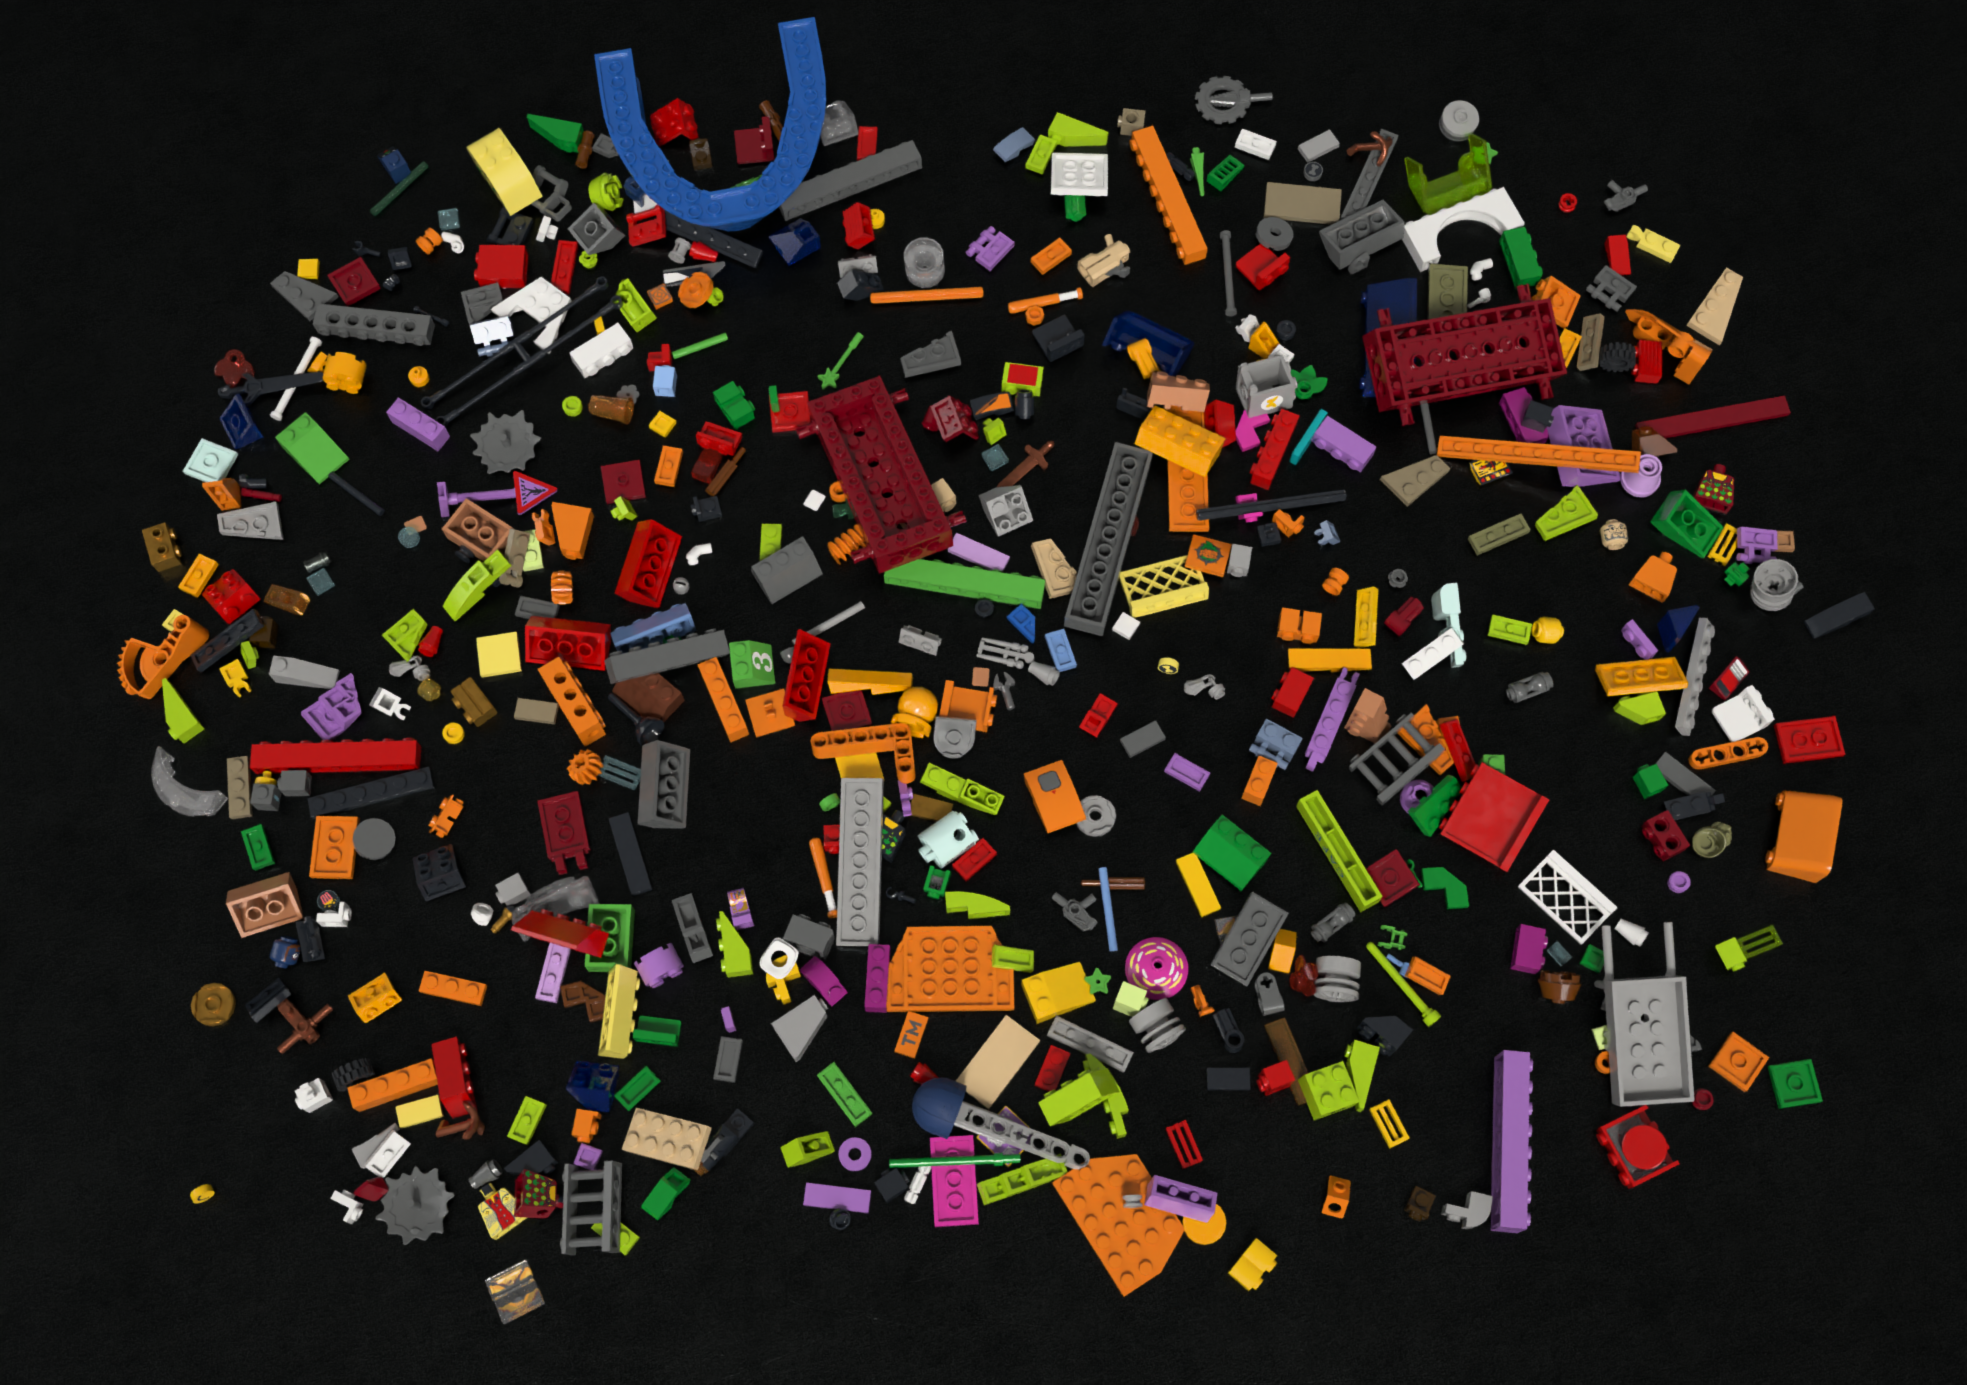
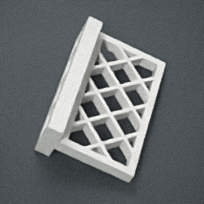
M1555 850L1518 886L1520 890L1581 945L1617 908ZM1546 863L1553 869V877L1541 876V868ZM1531 880H1539V892H1530L1525 885ZM1542 880H1554V892H1542ZM1557 880H1566L1569 883V892H1557ZM1573 894H1581L1585 898V906H1573ZM1543 895H1554L1555 907H1547L1543 904ZM1558 895H1570V906H1558ZM1558 909H1570L1571 921H1562L1559 918ZM1574 909H1585L1586 921H1574ZM1589 909H1597L1603 916L1598 921H1589ZM1574 924H1586L1587 933L1582 938L1575 933Z

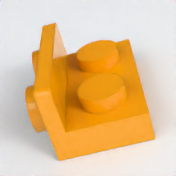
M383 973L348 995L355 1012L364 1023L371 1021L402 1001L386 973Z

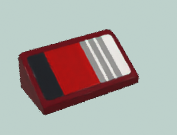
M1736 656L1709 689L1725 701L1748 675L1749 671L1740 658Z

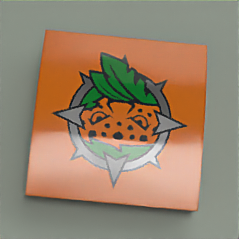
M1193 534L1185 567L1223 577L1232 544Z

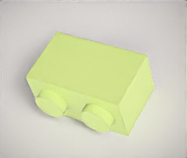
M1123 981L1113 1009L1131 1017L1135 1016L1145 1009L1149 999L1145 997L1147 991Z

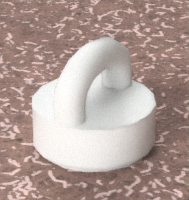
M477 903L472 908V918L477 924L486 926L492 918L493 909L487 904Z

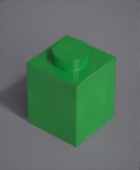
M1648 764L1641 766L1633 777L1644 799L1662 792L1668 786L1657 764L1650 767Z

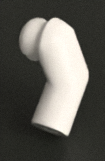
M448 232L442 233V240L451 243V248L454 252L460 253L463 251L464 243L459 235Z
M1491 258L1473 264L1470 270L1473 280L1481 279V272L1484 269L1493 267Z
M711 543L694 546L686 554L688 564L696 565L698 564L697 557L702 554L712 553Z

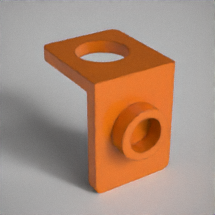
M1329 1176L1327 1196L1322 1208L1323 1214L1338 1218L1344 1217L1349 1202L1351 1184L1349 1180ZM1337 1203L1341 1206V1209L1333 1211L1329 1208V1205Z

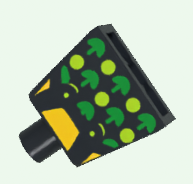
M895 810L890 818L883 814L882 857L890 863L893 862L906 834L905 828L900 825L905 817L898 810Z

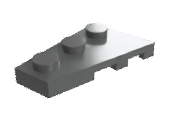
M952 331L946 333V336L939 340L931 341L930 345L918 348L900 358L905 378L961 365V359Z

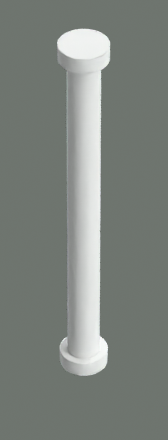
M311 337V343L294 375L305 372L317 347L322 344L320 339ZM296 387L285 390L275 411H272L270 414L272 418L281 421L282 413Z

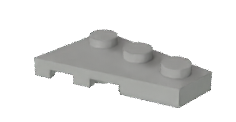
M277 502L217 514L219 532L222 535L284 540Z

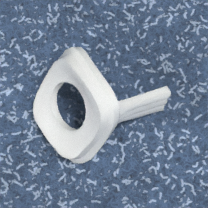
M775 938L760 958V966L774 978L783 979L795 965L799 951L783 939ZM781 950L786 953L788 960L784 966L776 967L772 964L771 957L775 951Z

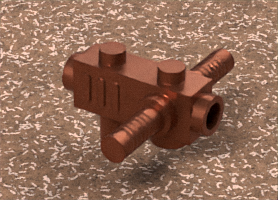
M287 998L277 1005L278 1010L295 1029L292 1031L293 1034L278 1046L277 1049L283 1054L298 1040L305 1039L309 1044L314 1043L320 1037L315 1028L333 1010L330 1005L326 1004L313 1017L306 1019Z

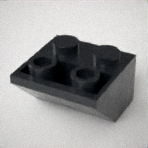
M1397 1016L1367 1017L1356 1028L1359 1031L1358 1034L1364 1040L1373 1042L1377 1047H1380L1379 1052L1382 1055L1387 1054L1389 1057L1413 1031Z

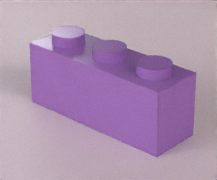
M400 398L386 412L392 423L437 451L441 449L450 437L445 426Z
M1329 416L1325 418L1316 430L1312 442L1318 448L1325 449L1335 459L1344 461L1351 469L1358 470L1359 472L1364 469L1376 450V446Z
M1154 1175L1147 1185L1144 1205L1207 1223L1215 1213L1217 1192Z

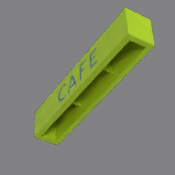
M1318 790L1301 798L1296 807L1359 911L1362 912L1377 904L1383 896Z

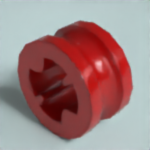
M1569 193L1562 195L1559 201V208L1564 212L1573 211L1577 204V198Z

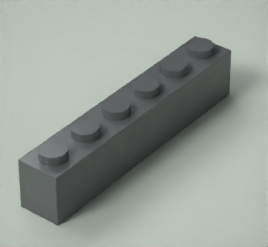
M716 628L704 631L705 634L698 636V633L687 635L686 639L679 640V637L667 640V643L662 645L660 642L649 644V648L641 649V646L629 649L628 653L622 654V651L610 653V657L604 660L610 683L614 684L704 662L714 657H724L730 654L724 630L716 631Z

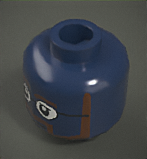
M281 936V938L274 940L269 957L275 961V966L287 968L288 965L297 963L301 951L297 939Z

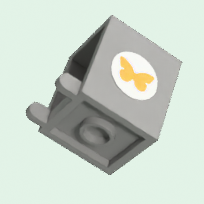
M1283 355L1249 364L1242 363L1238 366L1236 390L1248 418L1281 411V408L1284 410L1292 408L1293 400L1296 398L1295 388H1297V381L1295 377L1291 376L1290 364L1288 361H1285Z

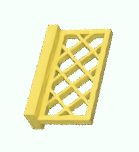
M1188 555L1120 573L1119 579L1130 607L1131 617L1136 618L1208 599L1209 587L1207 582L1204 581L1201 571L1188 570L1181 567L1186 562ZM1165 567L1175 569L1172 575L1162 571ZM1151 571L1156 575L1153 580L1144 577V574ZM1178 571L1187 574L1184 581L1175 577ZM1132 576L1137 578V580L1132 585L1127 583L1125 578ZM1159 576L1168 579L1165 586L1156 582ZM1190 577H1194L1199 580L1200 584L1191 585L1187 582ZM1140 581L1150 584L1146 591L1137 587ZM1172 581L1181 585L1178 590L1168 588ZM1153 586L1162 590L1158 595H1153L1149 592ZM1135 591L1143 596L1139 600L1132 601L1131 595Z

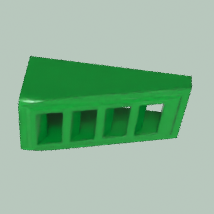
M1229 155L1208 174L1207 182L1219 191H1222L1244 168V164ZM1229 162H1231L1232 164H1234V165L1237 166V167H1236V168L1233 167L1232 165L1229 164Z

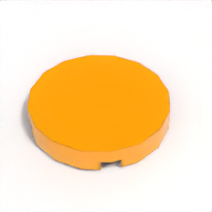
M1216 1204L1215 1213L1207 1223L1183 1216L1182 1224L1189 1239L1197 1244L1207 1245L1221 1238L1225 1232L1226 1218L1221 1207Z

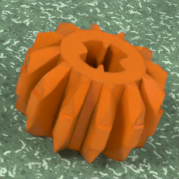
M558 571L552 573L551 594L554 604L566 605L573 601V581L570 572Z
M580 750L578 755L574 754L573 760H569L571 764L567 767L570 772L569 776L579 784L583 785L586 783L590 785L592 780H597L596 776L598 774H602L600 770L603 767L602 759L591 750Z

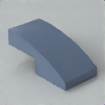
M1022 127L1003 139L993 150L1007 162L1017 157L1021 150L1033 145L1035 139Z

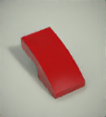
M1100 693L1079 728L1097 738L1118 703Z

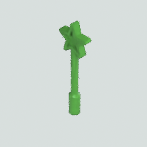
M856 333L849 343L848 349L832 371L827 368L826 374L818 375V379L823 381L822 389L829 385L837 388L835 380L840 376L836 373L851 351L862 340L863 335L861 333Z

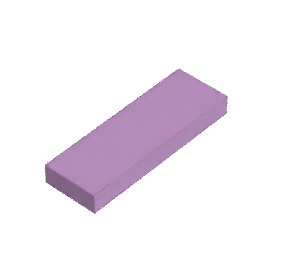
M958 533L953 538V546L948 548V552L990 571L997 569L1003 572L1010 560V556Z
M549 943L535 996L536 999L557 1003L571 949Z

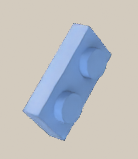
M1061 629L1045 634L1056 670L1062 672L1076 668L1077 664L1065 630Z

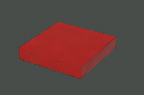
M808 391L778 394L780 412H773L770 404L773 433L794 431L796 427L811 423L807 404L809 402Z

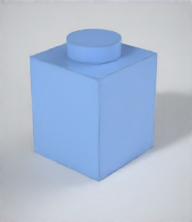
M669 365L655 366L653 382L655 396L675 397L677 381L675 367Z

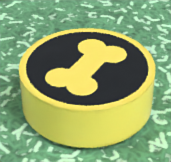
M1162 658L1159 660L1158 669L1161 672L1167 674L1178 672L1179 663L1175 659Z

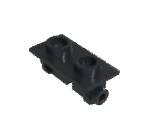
M312 916L305 917L304 921L296 922L303 962L325 959L318 922Z

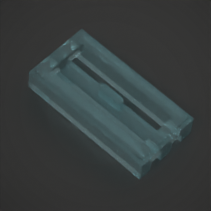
M605 755L604 762L602 763L603 767L600 769L602 774H598V776L635 790L641 778V769ZM608 763H611L613 765L636 773L637 776L622 771L620 769L614 768L612 766H609ZM605 769L634 780V782L630 783L605 773Z

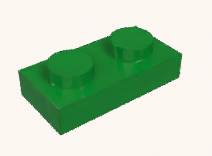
M262 824L241 831L253 870L256 871L275 864Z

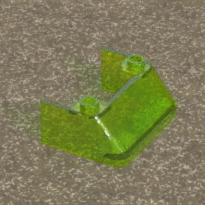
M1472 133L1468 134L1470 152L1462 155L1459 159V171L1427 182V177L1423 174L1422 164L1409 157L1405 158L1408 184L1423 212L1433 215L1443 208H1451L1459 202L1469 201L1477 195L1482 196L1491 190L1492 182L1486 140Z

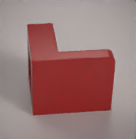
M662 344V352L648 353L647 366L649 371H655V366L669 365L672 367V352L669 344Z

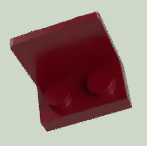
M769 116L762 117L763 125H759V128L734 131L738 164L774 161Z
M949 395L930 406L944 441L947 442L961 433H965L975 440L979 438L977 433L979 431L978 426L972 420V411L967 404L965 405L959 399Z

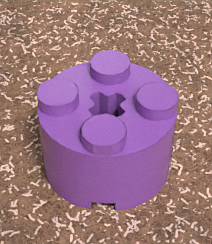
M672 943L667 944L668 948L665 950L661 946L640 958L641 963L634 962L645 986L656 988L664 983V978L668 976L674 978L683 973L681 968L684 965Z

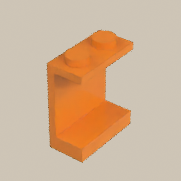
M946 680L939 716L976 719V731L987 732L988 726H992L994 714H990L991 707H995L997 695H994V688L990 687L989 692L954 687V681Z

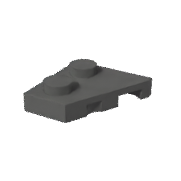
M498 283L461 292L469 325L480 322L492 312L491 309L503 301Z

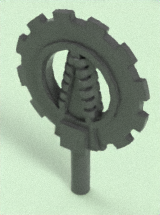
M1216 76L1210 78V81L1207 83L1203 82L1199 87L1201 89L1200 92H1196L1195 100H1198V104H1196L1198 112L1201 111L1203 118L1208 121L1211 119L1215 124H1222V122L1234 123L1238 117L1242 118L1246 114L1245 109L1249 108L1251 102L1272 100V93L1250 94V90L1243 88L1241 81H1234L1229 76H1223V78H1217ZM1217 90H1228V91H1230V92H1226V93H1222V94H1218V95L1211 96V94L1214 93V92L1217 91ZM1213 105H1214V106L1219 105L1220 107H1221V106H1223V107L1227 106V107H1231V108H1230L1229 110H1225V111H1224V110L1215 109V108L1213 107Z

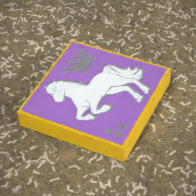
M1007 1106L998 1113V1115L1011 1119L1012 1122L1030 1128ZM993 1124V1130L996 1133L1004 1132L1001 1124ZM1020 1132L1015 1134L1017 1140L1021 1139ZM981 1135L977 1136V1139L993 1154L1002 1152L1003 1155L1021 1154L1024 1151L1007 1143L1002 1144ZM1030 1135L1027 1138L1028 1140L1026 1141V1144H1028L1031 1138ZM1012 1163L1004 1164L1009 1168Z

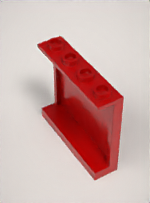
M1481 762L1480 765L1475 764L1470 773L1473 776L1469 783L1465 782L1462 786L1460 793L1463 795L1460 800H1454L1449 811L1452 813L1449 819L1444 818L1440 824L1439 829L1442 830L1440 834L1507 872L1549 799Z

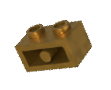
M162 523L142 530L151 564L158 572L181 565L180 557L182 552L175 543L177 535L174 528H170L166 523Z

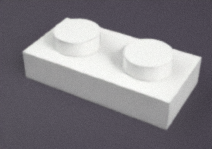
M1242 129L1235 143V148L1269 160L1277 141Z
M392 1130L364 1166L378 1177L384 1178L409 1147L410 1143Z

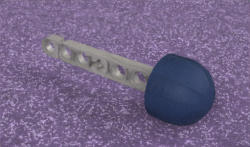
M948 1078L930 1079L923 1083L914 1095L912 1102L914 1118L921 1128L931 1134L948 1139L955 1125L1056 1163L1065 1162L1064 1166L1080 1170L1086 1167L1090 1161L1089 1153L1083 1148L1073 1144L1069 1146L1065 1141L964 1102L963 1099L967 1085ZM968 1112H969V1113H971V1114H970V1116L968 1117V1120L966 1121L965 1118L967 1117ZM978 1115L982 1117L983 1124L980 1126L974 1124L973 1116ZM993 1124H1001L1004 1132L996 1133L993 1130ZM1017 1132H1020V1133H1021V1134H1020V1136H1021V1139H1020V1140H1017V1139H1016V1135H1015V1134H1016ZM1030 1135L1031 1138L1028 1144H1026V1141L1028 1140L1027 1138ZM1034 1139H1041L1044 1142V1147L1042 1149L1036 1148L1033 1144ZM1059 1146L1063 1148L1064 1155L1061 1157L1055 1155L1054 1147ZM1075 1154H1080L1084 1157L1085 1161L1083 1164H1078L1074 1161Z

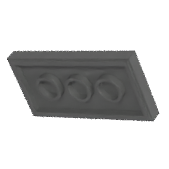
M1251 892L1210 965L1243 985L1248 986L1289 913Z

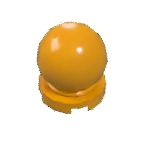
M912 687L904 691L898 702L899 714L893 715L891 724L905 723L911 729V736L923 738L925 734V736L929 737L931 726L928 723L933 721L935 715H937L938 702L936 696L924 687Z

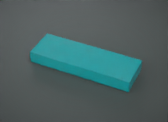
M1323 409L1319 411L1292 452L1291 463L1294 465L1298 463L1328 412Z

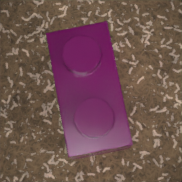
M1523 924L1516 928L1510 969L1536 974L1540 969H1543L1545 957L1542 954L1543 949H1546L1548 937L1545 936L1546 929Z

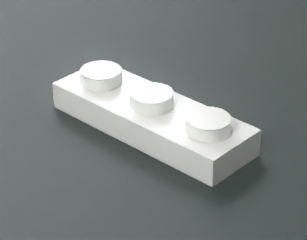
M1451 628L1402 664L1411 677L1416 679L1464 643L1454 629Z

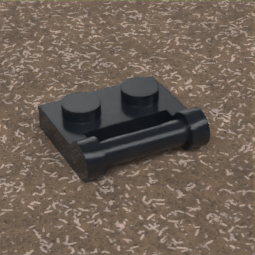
M501 208L499 212L500 217L492 233L488 235L487 242L492 245H523L532 227L533 219L518 213L510 216L506 208ZM506 220H511L503 239L498 238Z

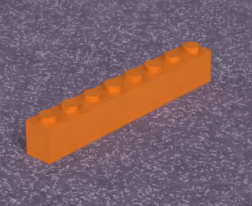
M1154 126L1132 132L1130 147L1132 151L1136 152L1137 163L1143 168V177L1150 184V193L1157 200V209L1164 216V225L1170 230V239L1177 246L1176 250L1179 259L1182 258L1185 265L1205 259L1207 246Z

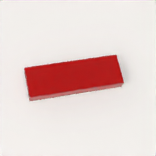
M559 240L551 284L564 294L569 295L578 242Z
M1458 719L1440 724L1439 726L1461 781L1464 782L1472 779L1473 776L1470 773L1475 766V761Z

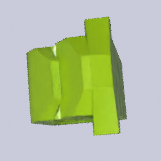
M628 278L623 279L616 293L623 301L620 311L634 330L639 332L657 317Z

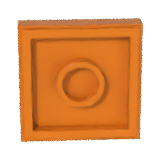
M1731 1032L1708 1066L1743 1092H1746L1769 1057L1735 1032Z

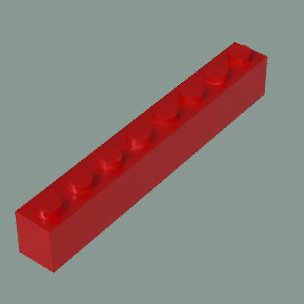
M387 738L382 739V741L363 739L362 742H354L352 740H341V742L322 740L321 743L281 741L280 744L259 742V744H252L250 769L256 774H263V771L277 774L281 773V771L306 770L308 773L420 769L421 745L413 738H404L403 741Z

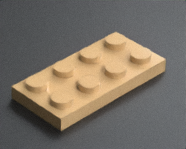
M636 1108L622 1150L698 1170L712 1128Z

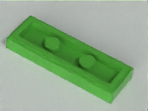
M834 1062L817 1074V1077L855 1127L872 1115L870 1109Z

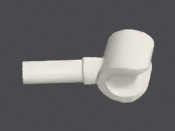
M1485 288L1479 291L1480 298L1468 304L1467 308L1471 309L1481 302H1489L1491 298L1489 289Z

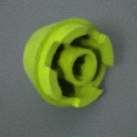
M603 173L589 183V196L592 204L596 203L601 208L610 211L622 206L623 198H620L619 192L622 185L616 175L612 176L611 174Z

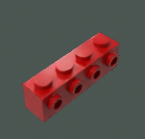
M1282 408L1279 415H1274L1271 423L1274 427L1272 431H1267L1264 441L1267 443L1265 447H1260L1257 457L1260 459L1258 463H1253L1250 474H1252L1251 484L1269 490L1300 415Z

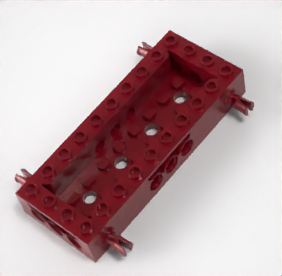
M1529 284L1516 287L1520 298L1519 304L1392 325L1390 309L1378 310L1381 328L1374 329L1362 337L1379 412L1399 409L1402 426L1415 423L1411 406L1534 383L1539 385L1541 400L1553 398L1550 380L1567 374L1551 299L1532 300ZM1520 338H1523V339L1525 340V342H1526V347H1525V348H1523V347L1520 346V344H1519V339H1520ZM1485 344L1491 347V354L1485 352ZM1450 351H1454L1456 353V360H1452L1450 358ZM1415 357H1418L1421 360L1420 367L1415 365Z
M880 376L807 402L811 423L795 428L799 439L815 433L818 435L856 523L859 526L866 547L850 552L853 563L856 564L871 558L879 574L952 547L951 527L966 523L962 510L950 516L944 515L897 414L894 404L909 400L905 388L888 394ZM859 431H863L865 433L861 437L855 436V434ZM873 461L879 463L876 467L869 466V463ZM886 492H891L893 494L890 498H884L882 496ZM905 523L907 527L905 529H898L897 525Z

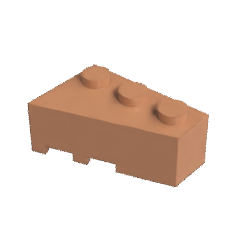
M1162 371L1152 372L1147 392V407L1153 408L1154 404L1164 405V409H1170L1172 405L1181 407V410L1204 412L1210 391L1209 384L1201 379L1193 381L1181 375L1174 377Z
M1365 688L1345 729L1354 736H1361L1373 743H1377L1391 728V724L1387 722L1389 716L1385 714L1387 708L1384 697Z

